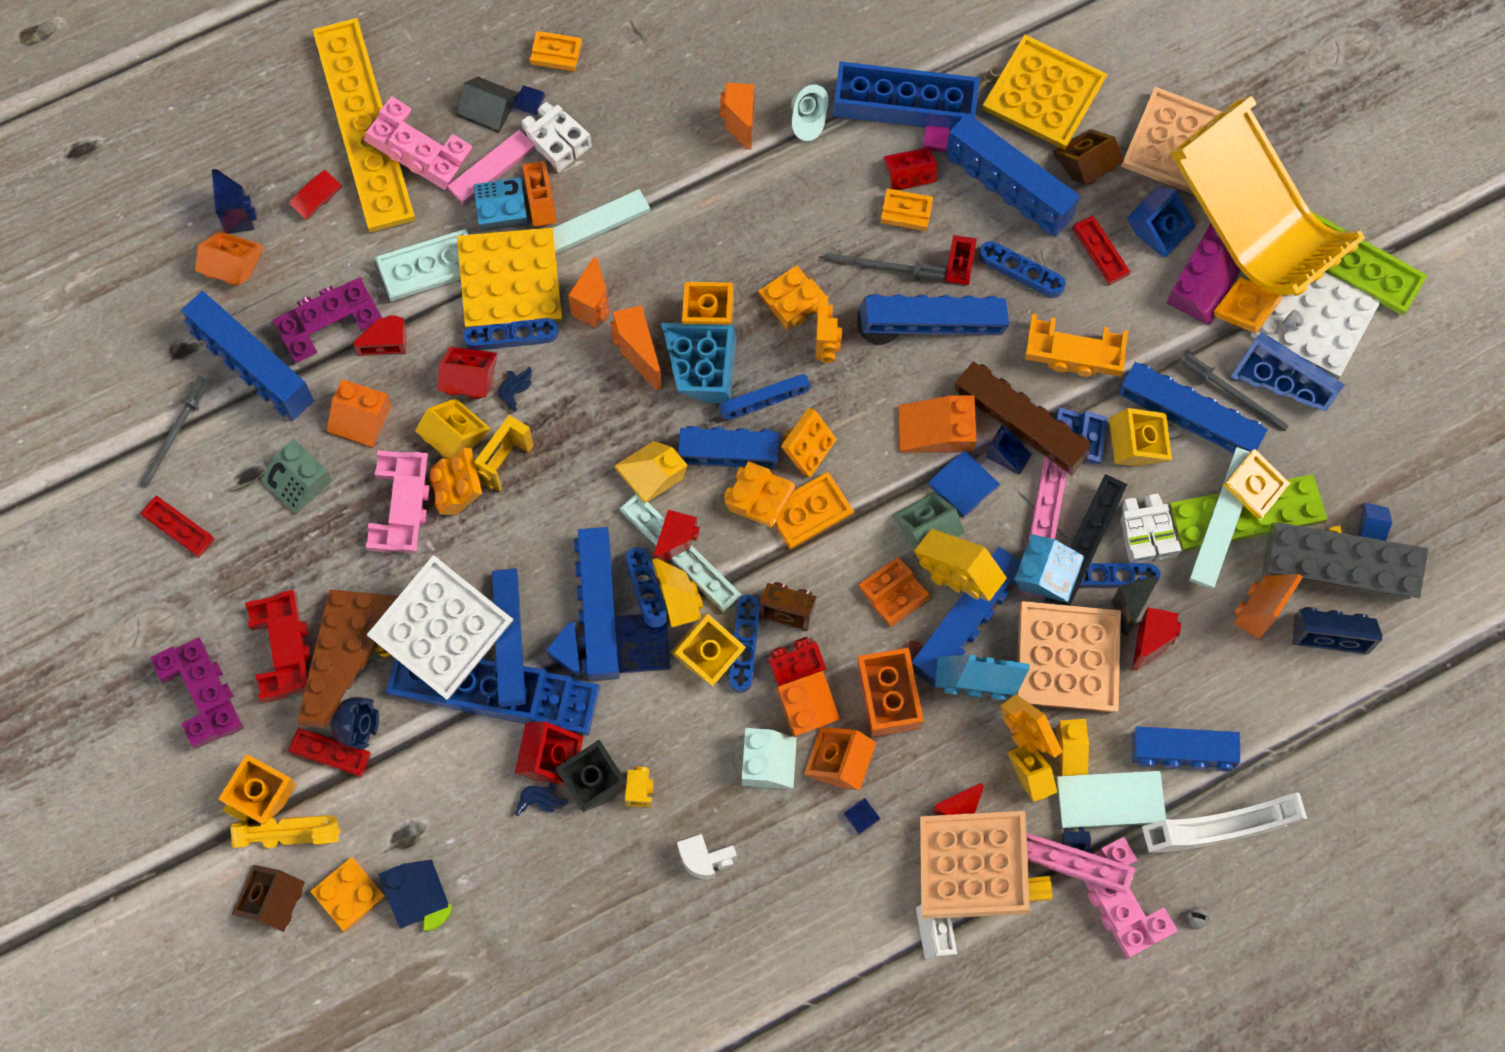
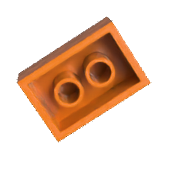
M909 648L858 656L857 670L871 738L922 729L924 720Z

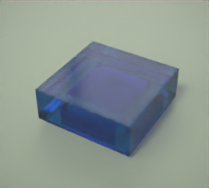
M523 85L514 103V107L518 110L537 115L538 109L545 98V92Z
M866 798L844 812V816L858 835L865 832L881 819Z

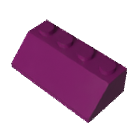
M1212 223L1207 228L1166 302L1168 305L1207 325H1210L1215 316L1214 310L1227 295L1240 272V268L1232 259Z

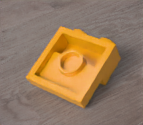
M797 265L758 291L759 297L787 330L793 326L798 327L810 314H816L819 295H825L813 279L809 280Z
M819 295L815 360L832 363L835 361V352H840L842 328L837 327L838 318H832L833 305H828V296Z
M463 448L451 459H441L429 469V483L435 492L434 505L441 515H457L482 494L472 448Z
M748 461L745 467L742 466L738 469L736 474L737 482L734 487H729L724 495L725 504L730 512L772 528L795 485L792 481L773 475L769 469Z
M1017 694L1000 706L1001 713L1004 715L1003 721L1010 728L1013 734L1011 737L1019 748L1024 747L1031 753L1039 749L1042 753L1046 751L1054 758L1062 753L1061 747L1044 713Z

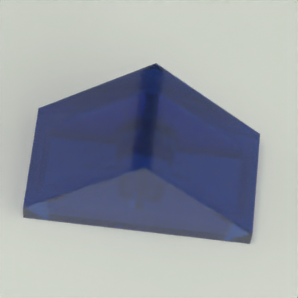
M1001 425L989 446L986 458L1016 474H1021L1032 454L1005 425Z

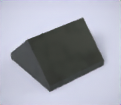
M477 76L464 83L457 116L499 133L520 94Z
M1154 576L1120 585L1115 593L1112 603L1115 610H1121V630L1124 635L1127 636L1139 617L1159 580L1157 577Z
M600 739L556 767L557 772L582 812L610 802L627 784Z

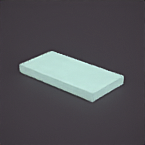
M467 229L375 257L390 302L461 280L457 236L468 235Z
M1160 771L1057 776L1056 778L1061 829L1149 825L1166 819Z

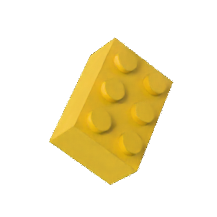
M932 528L914 550V553L920 559L919 564L931 574L930 578L934 583L939 586H949L958 593L963 591L974 599L981 598L990 601L1007 579L984 546Z

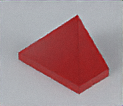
M979 783L935 804L933 808L934 814L937 816L975 814L984 788L983 784Z

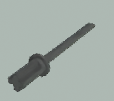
M825 253V260L913 273V280H916V278L944 280L945 268L923 265L919 261H916L915 266Z
M1190 353L1182 361L1181 364L1204 380L1203 383L1207 379L1211 380L1283 431L1288 429L1289 426L1213 374L1212 372L1216 367L1211 368Z
M202 376L197 377L185 399H181L185 406L141 482V485L145 488L152 480L191 409L199 410V401L210 384V381Z

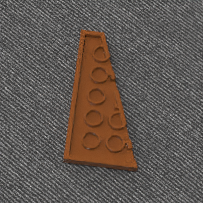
M329 589L298 716V724L300 726L321 728L327 726L341 704V698L347 689L351 688L359 670L362 671L378 646L367 634L399 596Z

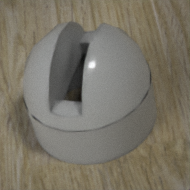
M1294 309L1285 318L1282 325L1291 331L1299 330L1295 324L1299 322L1303 325V316Z
M1201 907L1192 908L1186 915L1187 924L1193 929L1203 928L1209 920L1208 913ZM1192 913L1204 916V920L1192 917Z

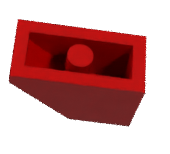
M395 315L378 318L354 341L357 355L406 354V324L404 318Z
M668 509L653 558H658L665 562L690 549L692 541L697 542L701 527L697 526V517Z

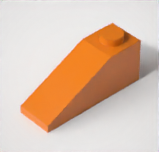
M546 161L522 164L533 226H548L557 223Z

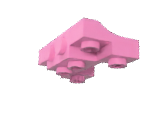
M391 96L379 112L378 118L366 132L364 141L388 155L392 160L403 164L413 173L419 174L443 190H446L470 155L473 146L454 134L451 135L444 146L405 123L410 116L412 108Z
M378 450L375 478L394 480L389 525L368 524L369 532L366 551L384 553L395 551L417 554L420 525H425L427 510L422 509L423 500H428L430 486L425 485L428 453Z
M1125 837L1094 853L1095 855L1129 866L1137 861ZM1084 881L1089 890L1088 898L1094 907L1098 906L1103 915L1101 921L1107 931H1112L1127 959L1178 931L1165 907L1146 917L1130 888L1126 895Z

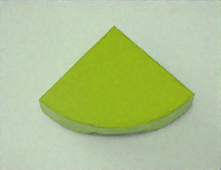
M448 904L449 907L424 916V932L434 931L443 925L451 915L452 904Z

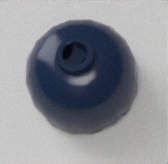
M350 697L341 701V704L330 719L333 736L339 743L361 750L370 745L367 743L370 735H376L379 726V710L374 709L372 704L374 700L363 697Z

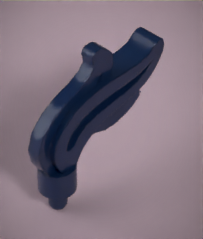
M530 366L526 371L517 376L513 371H507L508 378L499 387V398L513 412L517 411V402L514 399L515 394L527 390L532 384L530 381L532 377Z
M549 783L548 787L528 786L521 792L520 801L516 805L515 815L519 816L521 812H525L527 807L532 804L537 805L542 811L552 813L554 812L553 808H562L567 805L568 801L567 799H559L552 795L555 790L552 783Z

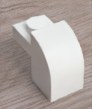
M702 834L677 842L683 866L692 876L698 879H715L713 868L718 867L719 870L733 866V861L737 860L734 845L708 854Z

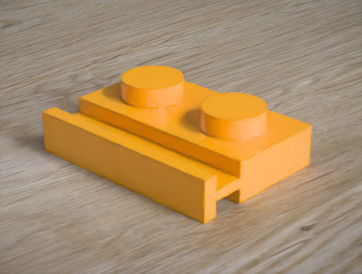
M536 31L530 65L576 72L582 47V38Z
M887 189L880 223L927 231L933 197Z

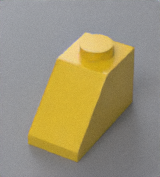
M1086 719L1060 720L1056 727L1057 741L1062 750V753L1059 754L1061 776L1088 775L1089 740Z
M1022 747L1008 752L1022 787L1033 802L1057 793L1051 766L1038 750L1031 753Z

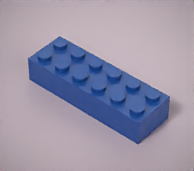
M840 61L833 117L918 127L929 125L946 127L952 130L966 113L975 118L979 77Z
M966 113L949 132L945 153L948 160L962 167L970 177L981 181L989 191L1001 196L1005 203L1016 207L1025 218L1032 219L1040 225L1044 232L1051 233L1057 237L1073 219L1080 195L969 113Z
M203 290L181 309L185 317L183 322L190 329L189 333L197 341L202 339L207 344L206 348L215 357L219 354L224 359L222 362L232 372L237 370L241 374L239 376L240 379L249 387L253 385L257 389V394L265 402L270 400L275 405L273 408L283 418L287 415L294 421L314 402L306 382Z

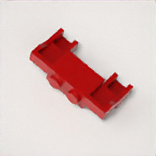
M289 590L268 598L245 602L249 615L248 627L250 630L268 628L273 666L276 670L255 675L259 685L260 694H258L260 702L265 703L286 699L287 695L305 692L309 675L308 660H312L310 646L305 644L304 636H308L306 621L300 619L297 594L294 590Z

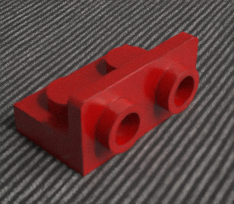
M929 147L884 156V165L890 176L892 190H902L937 182V162Z
M808 637L799 638L793 642L794 645L784 648V646L777 647L770 651V655L765 657L771 667L778 687L827 670L818 644L814 639H808Z

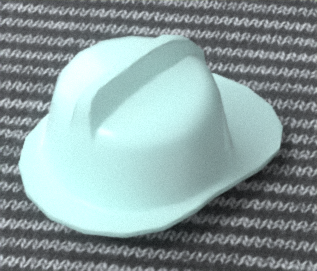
M817 84L804 87L793 96L791 101L793 112L792 129L794 134L803 141H812L817 138L825 124L829 97L827 91Z

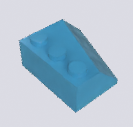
M661 323L678 392L705 403L722 404L730 400L737 340L734 326Z
M975 655L941 656L937 660L935 688H943L945 694L959 695L960 691H968V696L982 698L983 693L991 694V699L1006 700L1007 696H1014L1018 693L1030 669V664L1007 660L994 661V658L976 657Z

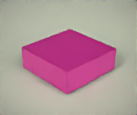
M926 125L923 148L929 147L931 151L946 152L949 128Z

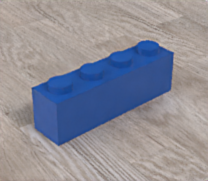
M687 426L686 428H680L679 456L687 465L745 467L749 461L767 469H777L779 433H774L772 430L764 429L760 430V432H754L745 428H738L735 431L725 430L721 427L700 429L697 426Z
M1136 726L1132 732V763H1139L1141 767H1154L1155 764H1164L1165 768L1169 769L1181 768L1182 765L1191 766L1193 770L1217 767L1218 771H1232L1240 763V732Z

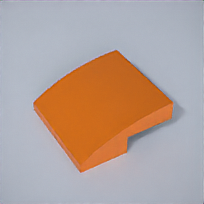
M896 557L858 584L867 600L890 628L930 600V594L914 578L913 572L899 557Z

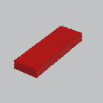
M1094 215L1072 226L1073 232L1108 285L1130 275L1131 271Z
M157 495L140 513L141 517L198 558L215 540L211 534Z
M297 728L288 750L290 754L361 778L371 756L369 751L344 746L337 740L301 728Z

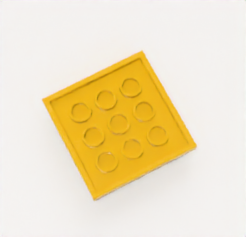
M1024 35L985 100L982 110L1066 150L1105 82L1107 74Z
M553 228L457 236L465 329L474 326L550 318L555 322L562 321Z

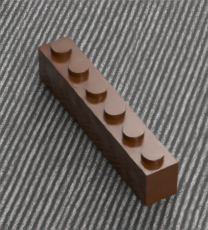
M973 361L955 381L956 393L961 396H974L977 408L1071 476L1090 455L1091 445L1085 436L1073 433L1064 421L1055 420L1050 416L1047 409L1042 406L1037 407L1030 402L1031 400L1026 394L1013 390L1005 379L995 377L987 366L979 365Z

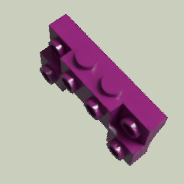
M361 277L333 289L332 285L319 291V297L311 300L310 296L297 302L299 307L272 320L295 364L318 353L309 337L310 334L351 314L361 331L370 327L378 318H382Z
M200 637L176 649L172 646L150 657L156 673L163 684L181 675L200 714L181 723L191 746L195 750L216 739L244 729L230 699L234 697V694L228 683L223 685L220 676L224 675L217 661L212 662Z

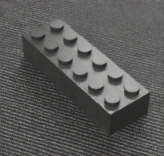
M1273 522L1270 527L1263 572L1277 575L1299 574L1303 576L1302 579L1410 598H1420L1429 548Z

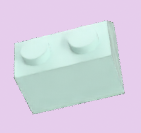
M745 728L742 786L793 789L797 738L769 729Z

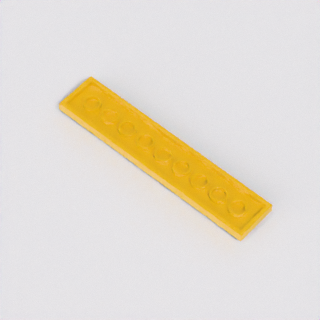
M358 18L312 29L369 233L415 221L399 162L392 160L388 155L364 141L366 132L378 118L383 105Z

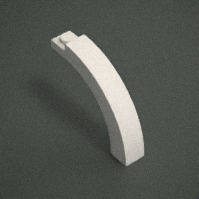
M1293 793L1230 812L1190 819H1164L1142 826L1149 852H1172L1207 847L1260 835L1307 819L1300 793Z

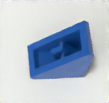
M1364 502L1358 536L1386 541L1392 525L1389 508Z
M569 622L547 648L546 652L551 660L572 676L581 678L576 628L574 622Z

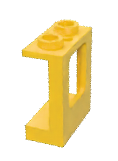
M510 415L507 416L475 460L480 483L489 490L493 488L499 492L502 490L497 469L514 446L527 453L534 446L530 427ZM500 442H501V445H500L499 449L496 451V453L494 454V456L491 458V460H490V461L488 462V464L486 465V464H485L486 461L489 459V457L492 455V453L494 452V450L497 448V446H498V445L500 444Z

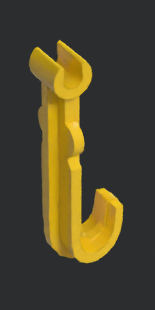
M331 815L282 818L278 823L272 817L265 825L248 826L246 822L232 823L230 827L233 848L248 846L249 842H262L266 848L270 849L274 848L278 841L283 845L334 843L339 841V834L341 833L337 818Z

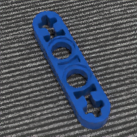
M988 241L981 246L979 259L983 264L1048 297L1057 298L1062 295L1066 283L1060 274L996 242ZM993 250L994 255L986 256L987 252ZM1001 255H1004L1002 257L1001 263H999L998 259H1000ZM1009 259L1015 260L1018 263V267L1010 269L1006 267L1005 262ZM1029 270H1034L1038 272L1039 278L1036 280L1029 279L1026 273ZM1043 276H1045L1046 281H1044V284L1042 285L1040 283L1042 282ZM1054 282L1058 283V286L1055 287V289L1050 288L1051 284H1053Z
M550 318L468 327L464 331L463 339L465 346L468 349L474 350L544 344L556 340L558 337V327L556 322ZM534 327H536L537 336H534ZM545 327L550 328V334L545 335ZM521 328H526L530 331V334L526 338H519L516 335L517 331ZM496 331H503L506 334L504 339L500 341L494 340L492 335ZM484 333H487L489 341L487 342L485 341ZM473 334H477V342H472Z
M797 375L725 401L719 406V411L723 420H732L802 395L809 391L812 386L807 375Z
M632 548L626 554V567L643 620L650 627H661L667 621V608L649 554L643 548ZM636 559H638L639 561H641V565H640V566H637V561H636ZM640 575H646L650 577L646 581H641L637 579V577ZM646 593H652L656 597L653 599H646L643 597V595ZM653 608H655L657 616H654V614L652 613Z
M1090 563L1087 569V581H1084L1083 578L1079 588H1119L1120 585L1134 582V570H1138L1137 575H1144L1146 570H1148L1150 575H1154L1158 579H1160V571L1155 565L1149 563ZM1100 570L1104 573L1105 579L1097 582L1091 577V572ZM1124 570L1128 572L1130 579L1122 582L1118 580L1116 573ZM1138 576L1137 581L1146 579V577Z
M752 595L741 597L737 604L734 637L746 647L744 650H747L751 655L748 661L740 662L736 659L730 666V687L738 693L748 691L751 688L760 603ZM747 602L752 603V607H755V609L753 608L750 611V620L745 619V608L742 607L746 606ZM742 626H750L753 629V634L748 638L742 637L739 634V629ZM739 668H744V679L748 680V682H743V686H738L737 681L734 680L739 677Z

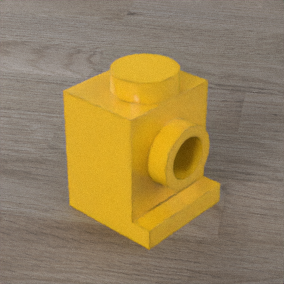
M634 767V770H628L625 794L626 806L652 808V797H648V795H653L654 779H649V768Z

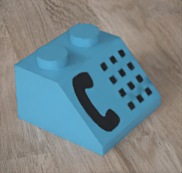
M521 177L474 184L477 216L481 231L528 225Z
M1031 534L1015 577L1016 583L1020 591L1068 603L1084 556L1055 539Z

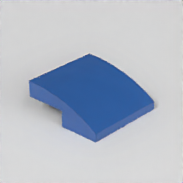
M1061 407L1056 409L1055 420L1064 421L1076 435L1081 434L1089 440L1091 451L1084 462L1100 464L1102 462L1108 417L1088 411L1081 414Z
M964 451L934 476L927 485L956 508L958 515L964 518L976 509L982 500L997 490L1000 483Z

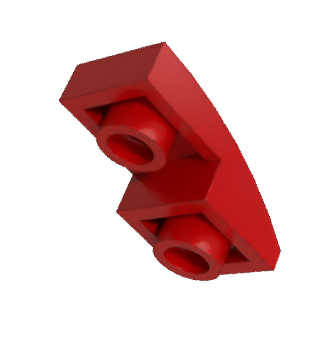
M324 169L307 183L291 199L289 204L304 219L309 220L323 203H328L341 189L342 185Z

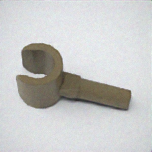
M996 65L989 68L987 77L979 83L978 92L990 83L996 84L1002 73L994 74Z

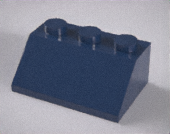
M1304 607L1299 609L1294 616L1292 645L1369 655L1382 641V633L1377 619L1368 618L1366 614L1345 615L1342 611L1338 610L1322 612L1314 607Z

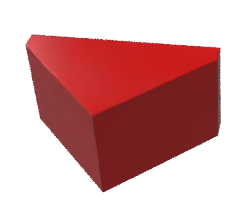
M953 235L945 282L969 285L977 238Z

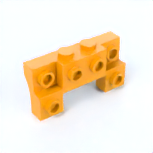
M1032 314L1024 360L1048 364L1047 368H1051L1056 372H1074L1082 377L1096 376V373L1122 376L1128 337L1127 330H1123L1121 335L1109 333V328L1104 327L1101 340L1054 332L1056 318L1051 317L1050 322L1037 320V314Z

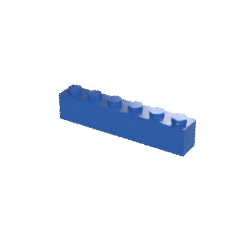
M871 294L865 296L860 305L862 333L1002 335L1009 326L1006 298H997L996 296L974 298V296L968 295L956 298L949 295L928 297L927 295L905 297L901 294L893 296Z
M1134 362L1118 395L1149 411L1166 413L1167 420L1233 454L1237 447L1249 452L1253 449L1257 450L1268 430L1260 422L1249 420L1241 416L1237 410L1226 408L1215 399L1198 394L1192 387L1180 385L1170 376L1161 375L1153 371L1146 364Z
M608 527L578 529V538H574L575 553L580 554V562H575L576 577H581L582 584L577 586L578 601H583V610H579V623L584 625L585 634H580L581 649H586L587 657L582 659L583 674H588L589 682L620 679Z
M1000 546L993 553L992 558L1007 579L990 601L981 598L974 599L964 592L912 661L914 673L933 687H935L938 657L964 655L966 652L963 649L968 642L972 644L980 634L978 630L982 623L987 624L993 617L995 612L992 609L997 603L1002 605L1009 595V592L1006 591L1011 584L1017 585L1015 577L1021 561Z

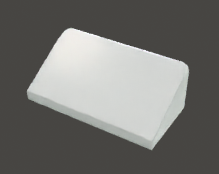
M921 905L917 906L916 913L925 959L957 955L951 918L923 919Z

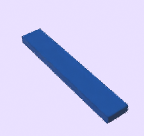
M517 568L492 571L493 603L514 620L496 641L499 706L526 704L518 570Z

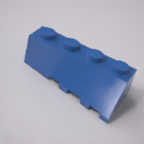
M1263 332L1255 338L1230 377L1235 380L1248 382L1250 385L1258 388L1262 387L1274 391L1275 394L1291 397L1296 399L1297 402L1323 411L1329 409L1345 385Z

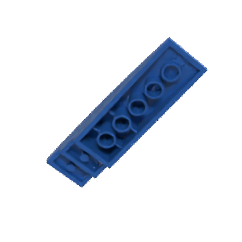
M395 658L386 694L522 724L546 721L573 733L589 736L600 685L577 681L569 676L547 673L544 669L524 666L526 704L500 707L498 700L497 661L481 659L449 700H447Z

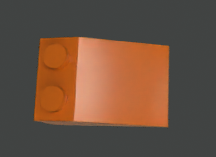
M642 305L613 312L614 321L610 322L614 346L619 345L621 354L657 391L662 390L660 367Z
M945 396L898 406L900 453L974 452L976 445L974 396Z
M1299 574L1264 576L1260 583L1254 581L1247 592L1250 595L1247 603L1241 601L1234 614L1238 615L1234 624L1260 640L1278 617L1303 576Z

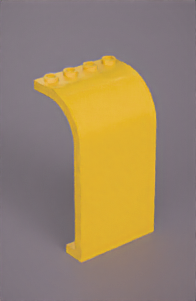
M1252 96L1239 98L1173 149L1170 155L1240 270L1253 283L1269 293L1298 296L1308 289L1307 286L1311 282L1321 279L1328 268L1338 265L1345 254L1355 251L1358 248V244L1365 237L1361 230L1336 231L1323 224L1313 215L1253 115L1251 108L1256 105L1255 100Z

